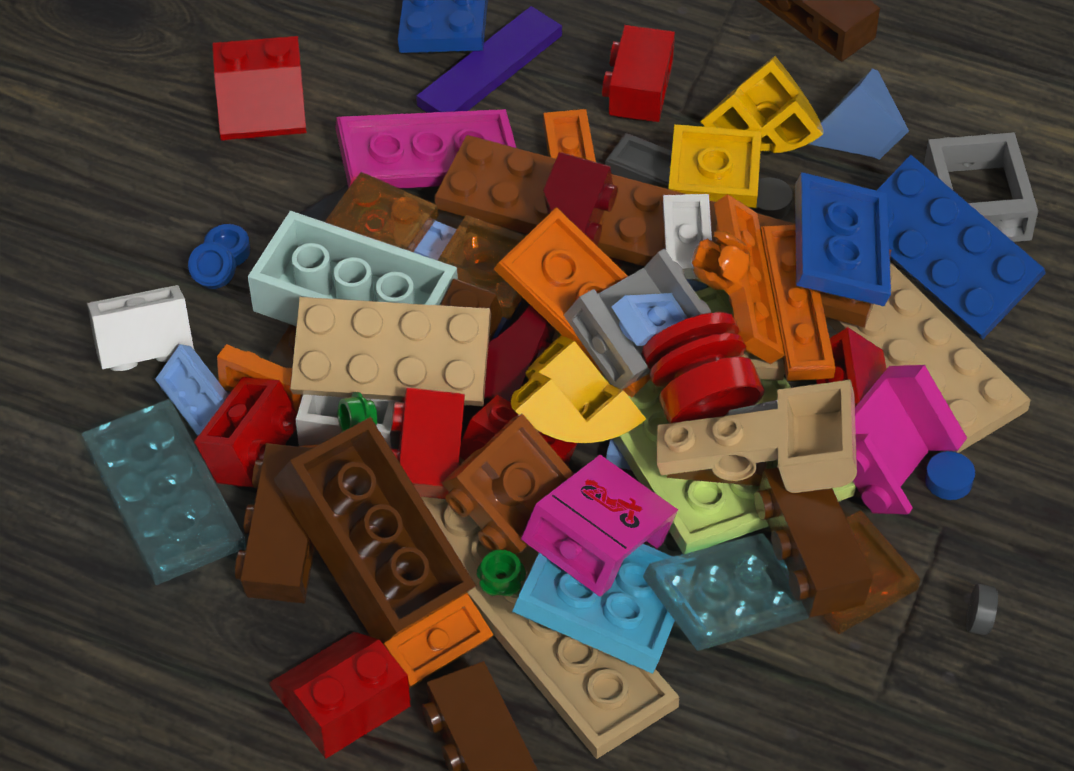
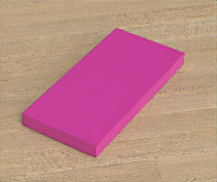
M506 109L344 116L336 118L335 129L349 191L440 186L466 135L516 148Z

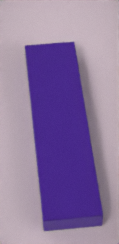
M530 6L484 42L483 50L471 52L417 95V106L427 113L469 111L562 36V25Z

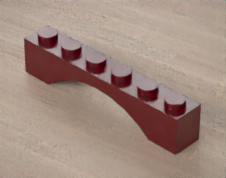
M559 152L543 189L548 215L557 207L597 246L602 232V225L599 222L604 211L610 212L617 196L618 188L616 185H613L611 166ZM531 305L514 324L498 337L489 341L484 406L497 394L511 402L513 392L529 381L526 376L528 368L552 344L551 341L556 329ZM465 405L467 409L479 412L484 407Z

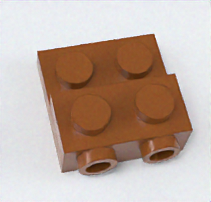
M521 413L513 417L485 446L474 451L442 484L449 491L445 499L450 508L462 517L470 515L481 528L477 535L487 550L490 552L507 550L516 554L522 552L528 546L521 538L536 503L573 476L574 473Z

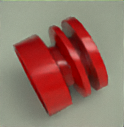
M714 312L687 318L662 330L643 346L641 356L648 369L651 370L649 375L651 381L656 387L664 388L660 393L659 401L668 424L724 416L729 410L756 405L762 399L765 390L754 363L750 358L742 357L747 346L743 338L738 335L739 327L732 314Z

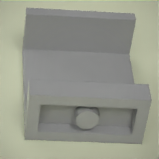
M665 248L659 251L644 268L606 290L597 293L595 289H592L583 294L564 314L575 334L609 383L622 390L648 375L651 370L648 369L641 356L643 346H636L621 331L619 327L620 320L612 309L616 302L625 295L672 293L688 318L711 313L709 306L698 297L686 280L681 266L672 260Z

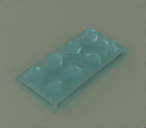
M170 399L82 433L84 445L155 585L246 548L245 537Z

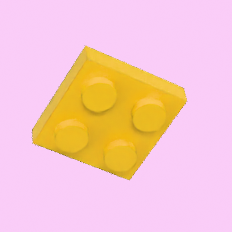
M674 124L668 189L684 194H709V200L717 202L728 194L745 206L756 208L762 131Z

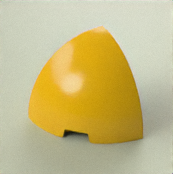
M776 56L772 57L701 120L705 127L762 131L761 151H772L773 153H782L803 147L815 141L824 133L821 122L813 107Z
M562 335L528 368L526 376L529 381L520 389L514 391L511 398L512 409L518 415L522 413L536 430L566 442L594 443L613 439L629 432L646 420L645 416L624 390L609 384L577 343Z

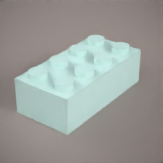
M290 211L248 275V282L254 312L297 326L300 297L441 305L453 279L458 280L457 267Z

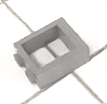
M1015 132L928 139L924 166L952 190L953 187L948 172L1004 167L1013 199L968 204L1013 242L1032 240L1038 208Z

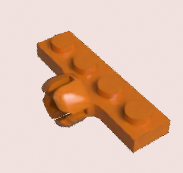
M727 194L714 203L717 225L713 237L721 246L708 238L700 241L692 257L693 271L698 280L714 290H725L729 295V302L739 327L738 335L743 338L747 346L745 352L754 354L765 362L772 364L785 356L758 214Z

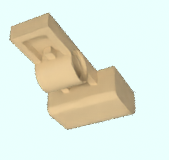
M851 380L777 390L778 409L658 425L657 466L660 474L668 475L712 469L713 473L721 479L740 481L751 477L755 473L756 463L778 460V468L785 489L789 492L799 493L845 486L851 483L857 475L855 397Z

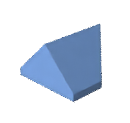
M872 68L821 121L823 135L808 145L870 156L880 160L909 132L879 71Z

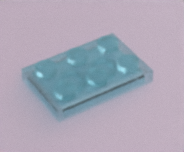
M763 533L649 563L643 575L645 581L697 651L809 618L802 601H797L792 595L789 585V571L784 560L777 559L772 544Z

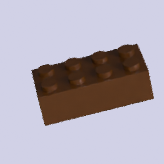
M371 417L291 459L273 479L371 637L379 639L382 643H385L476 587L473 579Z

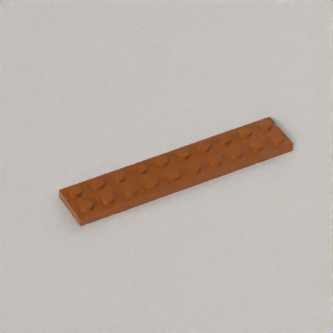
M466 135L435 195V208L529 234L548 216L543 189L556 159ZM612 174L613 185H616L618 188L617 196L610 212L604 211L599 222L602 225V232L597 247L608 257L645 267L659 251L665 248L663 195H684V193ZM709 200L712 241L721 246L713 237L716 231L717 218L714 207L715 202ZM758 214L760 229L761 226L795 225V223ZM820 291L825 317L866 327L874 304Z

